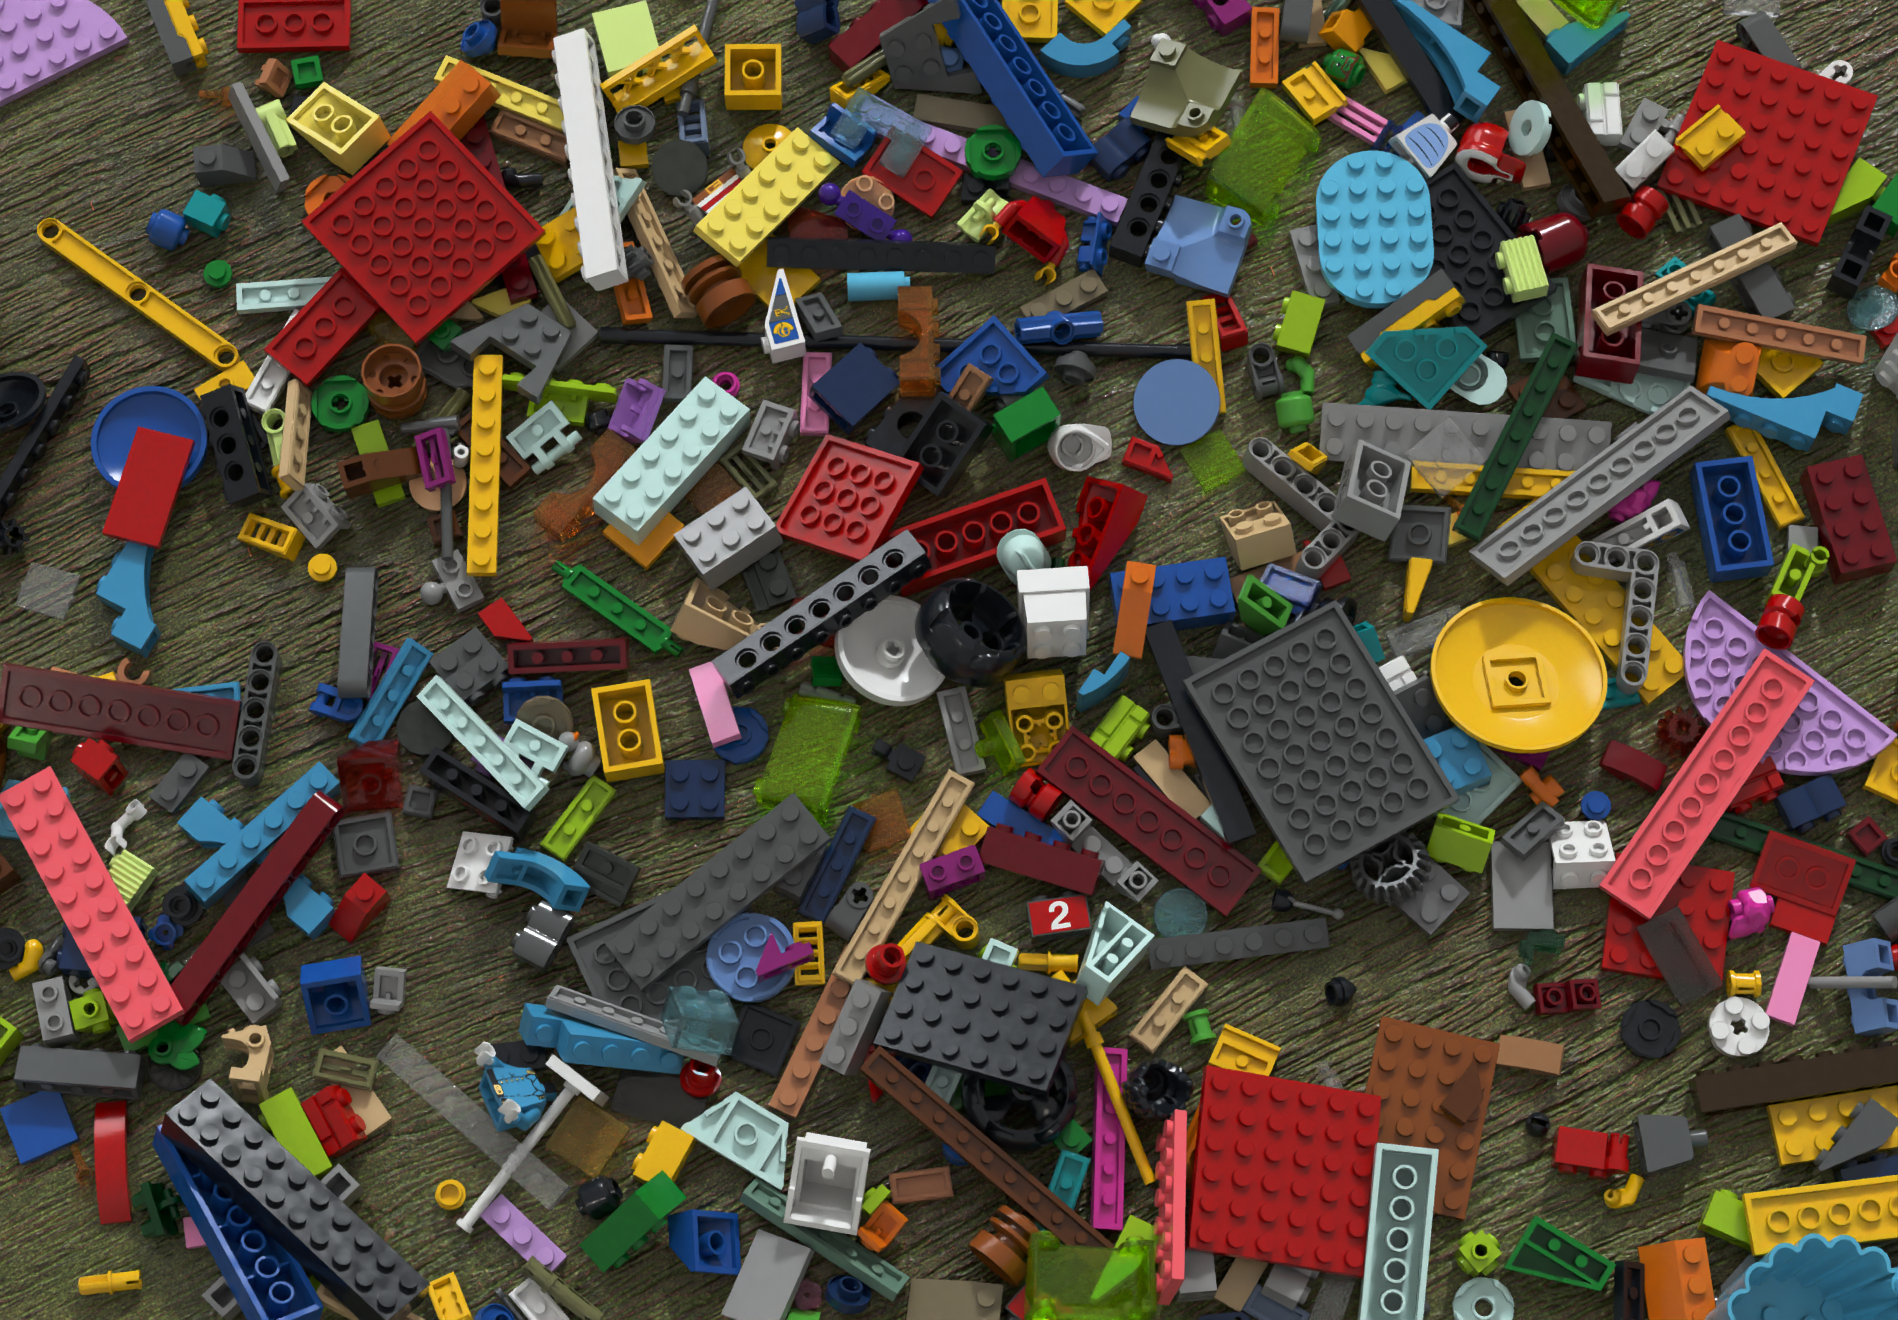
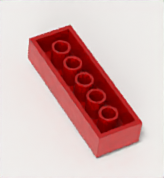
M1045 477L890 531L882 545L908 529L929 558L932 567L923 576L915 578L899 591L901 597H906L940 585L950 579L960 578L1000 564L996 556L997 546L1008 532L1015 529L1032 531L1039 537L1046 548L1065 541L1066 527Z

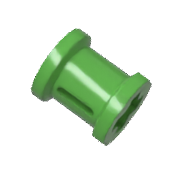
M1199 1009L1183 1015V1020L1188 1023L1192 1037L1190 1040L1191 1046L1207 1044L1217 1038L1216 1034L1212 1033L1208 1020L1210 1015L1209 1009Z

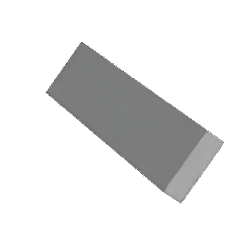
M243 83L232 84L228 98L276 194L285 191L290 177Z

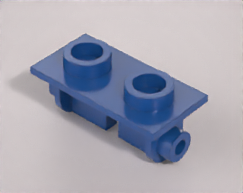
M1098 212L1097 217L1089 216L1083 222L1081 242L1090 243V245L1079 247L1076 263L1079 266L1078 270L1085 273L1090 269H1094L1099 276H1102L1104 265L1107 264V244L1112 236L1111 224L1101 212Z

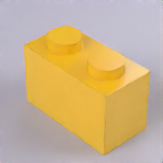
M662 1120L659 1127L653 1126L646 1139V1142L649 1143L644 1154L639 1153L631 1167V1169L635 1170L633 1173L634 1179L643 1184L647 1183L662 1170L675 1183L696 1144L694 1136Z

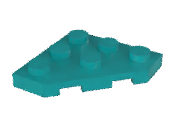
M1460 326L1383 331L1364 353L1423 407L1431 410L1488 346L1468 327Z

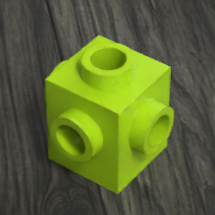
M101 988L87 990L83 992V997L68 1001L76 1031L101 1034L110 1031L111 1025L119 1023Z
M1481 1230L1474 1235L1470 1231L1457 1242L1460 1248L1454 1254L1457 1258L1456 1262L1466 1274L1470 1273L1473 1278L1477 1277L1481 1272L1487 1276L1500 1265L1496 1260L1502 1254L1499 1250L1501 1246L1492 1234L1488 1233L1486 1235ZM1478 1246L1485 1256H1478L1475 1252V1247Z

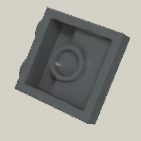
M474 627L429 660L431 667L439 677L468 706L480 703L485 698V693L493 687H501L502 682H507L511 675L508 672L506 661L494 646L490 645L477 627Z

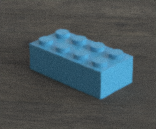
M1456 726L1423 739L1458 796L1489 784L1492 774L1476 739L1467 735Z

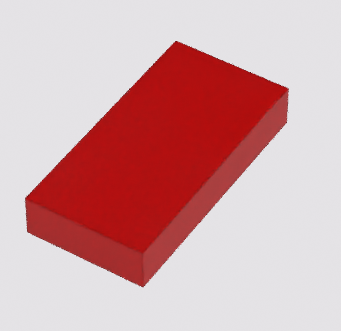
M1777 897L1774 905L1775 911L1771 914L1769 920V927L1789 934L1794 932L1817 940L1822 946L1828 944L1835 916Z

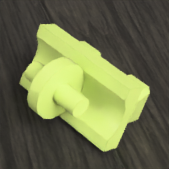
M989 188L958 221L957 227L972 240L980 243L989 233L984 232L979 238L980 231L985 225L993 224L994 217L1009 202L1000 198Z

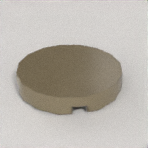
M536 696L527 700L518 709L516 715L518 720L556 740L564 732H573V716L569 708L562 701L551 696Z

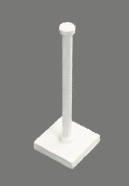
M555 1055L549 1058L546 1065L566 1080L563 1084L565 1088L464 1218L457 1220L456 1224L469 1234L474 1230L472 1226L489 1206L574 1095L578 1096L582 1092L601 1107L610 1098Z

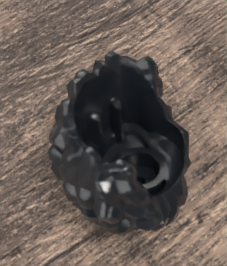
M1157 1058L1152 1059L1150 1062L1145 1061L1141 1063L1130 1075L1129 1081L1121 1083L1123 1098L1130 1112L1135 1117L1142 1118L1148 1123L1156 1120L1160 1122L1169 1120L1175 1109L1185 1110V1102L1190 1099V1095L1194 1092L1192 1079L1188 1077L1184 1069L1164 1059L1158 1060Z

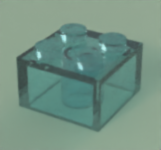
M669 986L660 1019L672 1048L730 1055L740 1023L728 995L715 989L702 991L690 986H680V988Z

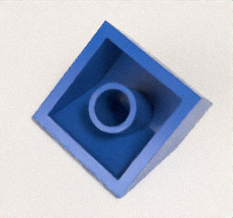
M361 956L301 965L300 986L312 1035L372 1025L367 981Z

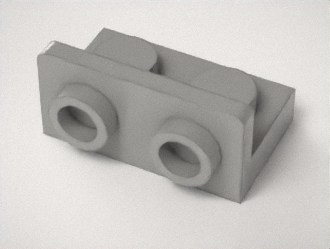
M763 399L742 448L743 454L769 462L772 469L778 470L781 463H785L789 456V444L792 437L796 438L800 430L801 423L796 410Z
M305 483L304 489L294 492L281 508L315 549H322L340 529H349L351 523L346 519V512L329 499V492L322 485Z
M243 952L239 955L241 960L230 968L220 983L253 1025H257L284 1004L279 998V995L283 992L273 979H270L268 982L264 979L261 972L265 969L256 957L253 956L249 959Z

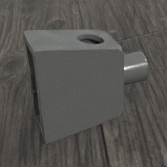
M1641 1114L1632 1120L1642 1178L1690 1164L1694 1160L1693 1149L1708 1147L1706 1130L1690 1131L1687 1117Z

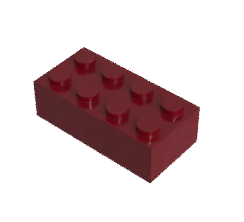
M1587 263L1579 283L1576 342L1579 345L1576 350L1575 376L1626 384L1633 383L1640 366L1642 320L1606 336L1591 316L1593 309L1642 287L1644 272Z
M1860 454L1807 466L1799 479L1814 526L1818 527L1820 544L1829 551L1830 557L1827 559V566L1833 585L1890 572L1897 562V558L1863 455Z

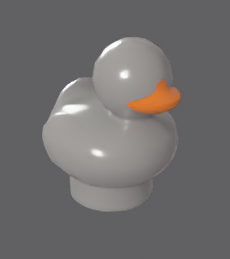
M578 731L575 733H562L558 741L569 747L567 752H572L568 761H563L564 769L572 776L584 774L590 778L599 766L602 757L595 754V748L591 742H579Z

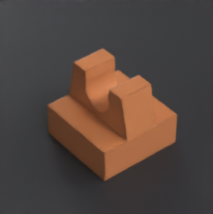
M269 58L267 63L262 65L261 70L263 72L260 79H256L254 84L259 89L271 93L274 97L283 98L293 73L278 59Z

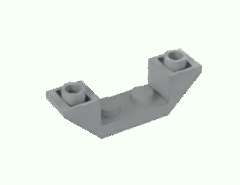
M1072 800L1050 821L1064 842L1071 844L1070 849L1072 851L1081 853L1082 848L1100 853L1099 859L1105 860L1101 878L1114 890L1139 903L1159 882L1138 861L1134 864L1131 863L1091 826L1092 819Z

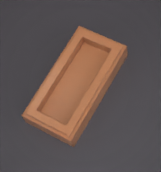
M949 1166L889 1174L893 1206L953 1198Z

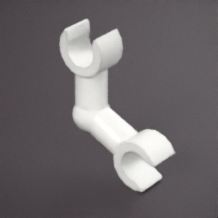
M137 799L131 801L126 808V812L116 822L111 824V837L106 841L104 847L113 856H115V851L119 845L123 849L127 846V841L123 839L124 830L134 820L141 819L147 812L140 801Z

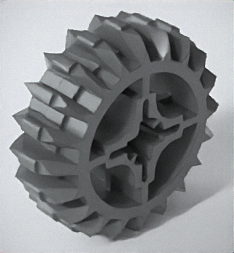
M1404 831L1354 858V861L1350 862L1351 878L1353 883L1356 884L1357 891L1360 894L1363 893L1368 901L1374 899V902L1379 906L1385 900L1386 904L1391 907L1393 901L1398 900L1403 905V898L1408 896L1414 900L1415 895L1413 892H1423L1422 883L1429 882L1428 873L1431 872L1432 868L1430 864L1431 858L1429 852L1426 851L1424 843L1421 840L1418 841L1413 833L1407 835V832ZM1404 853L1413 858L1412 865L1407 864L1403 860L1402 856ZM1369 869L1375 870L1379 877L1378 881L1368 876Z

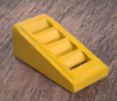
M879 69L852 88L846 87L845 83L841 81L829 88L831 104L835 102L852 114L891 80L890 75Z
M1304 442L1291 449L1287 454L1290 459L1315 475L1320 473L1329 459L1327 455L1308 442Z
M249 513L237 539L294 562L305 541V536L294 527ZM257 524H260L261 526L255 538L251 537ZM268 528H270V531H269V533H268V535H267L266 540L263 541V539H264V537H265V535H266V533H267ZM279 533H282L277 544L274 545Z
M1411 557L1408 561L1402 618L1404 622H1410L1414 615L1433 565L1432 559Z
M822 921L792 923L794 943L802 942V944L810 942L811 945H817L818 949L813 950L814 956L818 957V962H808L795 968V986L825 985ZM817 933V937L799 938V934ZM819 969V974L801 975V970Z

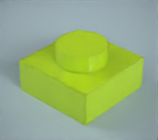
M883 1184L877 1189L874 1187L870 1188L864 1195L862 1212L870 1218L883 1201H888L891 1198V1191Z

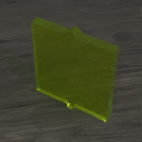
M1221 429L1200 438L1179 452L1205 493L1222 484L1228 485L1229 480L1246 471L1241 459Z

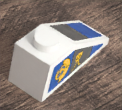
M784 269L777 271L764 325L765 337H761L764 354H770L772 364L806 356L805 339Z
M1668 498L1597 536L1592 541L1649 549L1690 529V526L1679 503ZM1615 558L1608 559L1610 564L1618 561Z

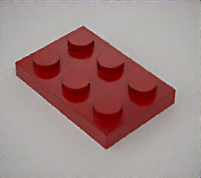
M892 126L862 170V175L873 176L882 181L877 182L889 189L894 196L932 220L964 174L963 170Z
M1769 829L1749 887H1760L1766 893L1836 917L1856 859Z

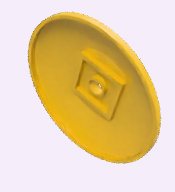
M1502 597L1473 604L1460 611L1447 622L1438 635L1431 654V683L1443 711L1467 735L1499 750L1514 753H1541L1566 746L1581 737L1593 725L1602 710L1606 698V665L1599 647L1593 638L1572 617L1555 607L1539 601L1517 597ZM1517 677L1522 680L1524 685L1514 686L1509 682V678Z

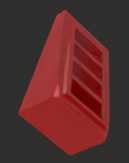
M1217 294L1201 297V300L1215 299V305L1226 303V306L1216 308L1217 317L1230 313L1229 315L1217 318L1221 351L1225 352L1247 345L1248 330L1231 295L1229 298ZM1233 323H1234V325H1231V326L1222 328L1223 326L1230 325V324H1233Z

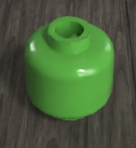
M1303 390L1281 394V399L1275 403L1278 425L1283 429H1289L1290 434L1307 431L1306 426L1315 421L1312 399L1309 395H1304Z

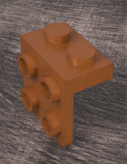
M500 0L501 33L497 45L498 55L553 59L552 50L555 49L553 38L558 37L557 0Z

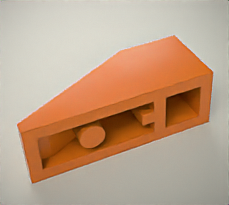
M1127 561L1112 655L1117 656L1121 651L1130 658L1142 660L1156 565Z

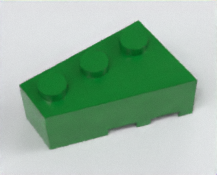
M662 1170L636 1190L579 1246L603 1273L612 1266L618 1269L631 1257L627 1252L632 1248L635 1252L639 1250L649 1240L646 1235L650 1231L654 1234L658 1232L668 1222L665 1218L687 1197Z
M1534 1215L1502 1269L1589 1290L1601 1291L1616 1264Z

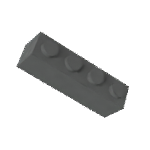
M1740 213L1710 226L1705 235V240L1712 252L1716 253L1752 236L1753 230L1749 222L1744 221ZM1769 262L1729 279L1749 314L1781 320L1790 319L1795 310L1794 299L1788 291H1785L1778 271L1772 268Z
M33 1043L30 1046L20 1045L14 1081L19 1091L59 1092L66 1095L140 1100L146 1064L141 1054L131 1050L115 1053L108 1052L102 1048H92L91 1051L78 1050L73 1046L49 1048L44 1044Z

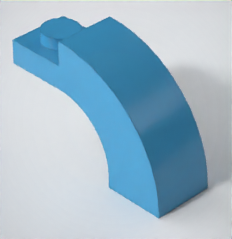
M1123 19L1098 41L1086 44L1073 42L1062 33H1059L1040 50V63L1057 74L1074 78L1092 77L1107 72L1118 64L1119 52L1130 43L1131 25Z
M516 847L514 853L495 851L484 874L488 882L516 885L530 889L545 898L553 909L579 912L590 889L586 881L565 864L545 854Z

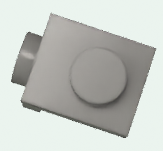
M382 966L375 968L373 998L370 1001L369 1008L377 1009L378 1013L387 1015L400 1011L405 1001L407 969Z

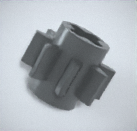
M631 244L624 249L628 279L631 280L635 277L642 281L652 274L649 268L654 264V260L644 246L637 248Z

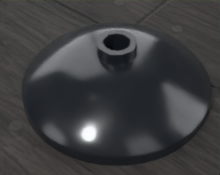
M27 372L0 374V434L11 432L26 425L42 409L46 401L47 392L42 380L36 375Z

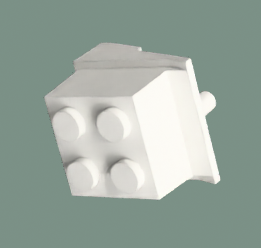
M1088 567L1017 570L1018 615L1022 625L1025 626L1027 659L1086 655V640L1089 639L1090 602Z
M810 1132L806 1133L805 1138L797 1137L783 1223L857 1236L871 1149H867V1142Z

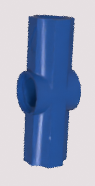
M1054 310L1045 316L1016 318L1014 323L1015 337L1020 344L1054 341L1057 344L1063 345L1069 343L1072 339L1100 337L1103 332V321L1099 311L1063 314L1060 311ZM1063 323L1061 329L1055 331V328Z

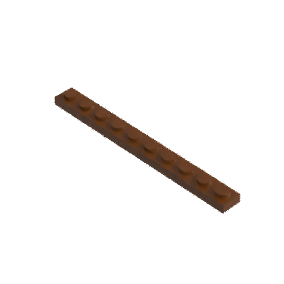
M880 1045L860 1067L859 1071L1093 1271L1098 1268L1115 1247V1245Z

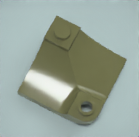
M1161 38L1149 59V71L1139 99L1130 115L1131 123L1180 137H1194L1209 131L1219 122L1243 79L1242 73L1195 53L1187 47V44Z

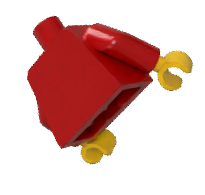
M1033 196L1028 202L1022 199L1007 203L994 217V223L983 227L979 233V238L984 232H989L992 235V239L987 245H991L998 237L999 229L1002 228V233L1044 264L1048 262L1047 266L1038 270L1034 276L1037 281L1045 273L1047 281L1044 286L1056 279L1054 269L1059 267L1069 248L1068 237L1064 230L1066 219L1055 210V205L1052 201L1041 200L1037 196Z

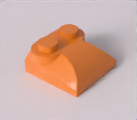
M1705 338L1695 388L1705 395L1709 387L1713 386L1731 393L1753 397L1762 347L1748 342L1735 343Z

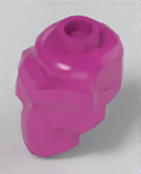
M1648 480L1642 489L1640 486L1608 510V518L1622 524L1625 520H1629L1648 510L1661 482Z
M1760 887L1740 890L1735 899L1728 900L1727 905L1728 908L1731 907L1730 920L1732 922L1728 936L1733 940L1765 931V925L1769 922L1771 913L1775 911L1772 896L1766 895Z

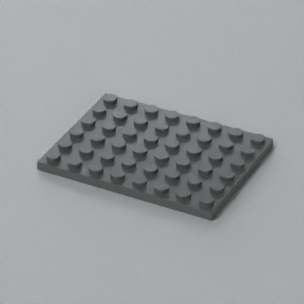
M1337 600L1183 680V687L1303 885L1327 874L1460 800Z

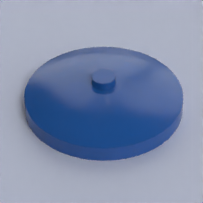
M143 386L120 394L104 407L93 426L91 452L100 474L113 488L117 489L138 426L194 440L195 446L181 488L191 482L201 470L208 453V429L197 406L185 395L167 387Z

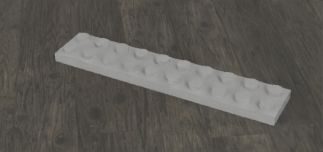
M1690 385L1469 550L1471 559L1506 586L1510 585L1730 420L1729 410Z
M1323 402L1319 450L1328 456V461L1345 462L1360 439L1411 463L1412 461L1485 465L1510 415ZM1542 417L1517 467L1576 471L1610 446L1612 422Z

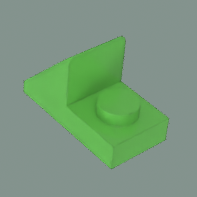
M16 726L7 738V748L17 750L19 756L45 760L54 732Z

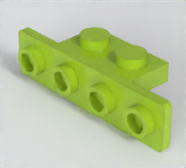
M513 372L510 375L503 374L501 381L504 390L517 391V384L526 375L518 372ZM552 378L549 385L545 387L539 404L529 400L527 419L549 401H553L570 422L569 425L585 427V416L587 415L589 400L617 404V389L606 383L587 385L579 380L570 379L567 382Z

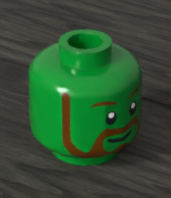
M1344 48L1336 49L1332 54L1328 53L1322 65L1325 73L1333 83L1344 89H1350L1354 85L1358 86L1366 73L1363 58Z

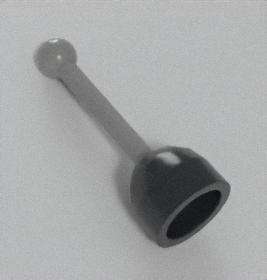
M1279 887L1275 889L1271 904V910L1287 912L1293 907H1299L1332 915L1336 920H1340L1344 916V912L1340 908L1332 910L1295 901L1291 891Z

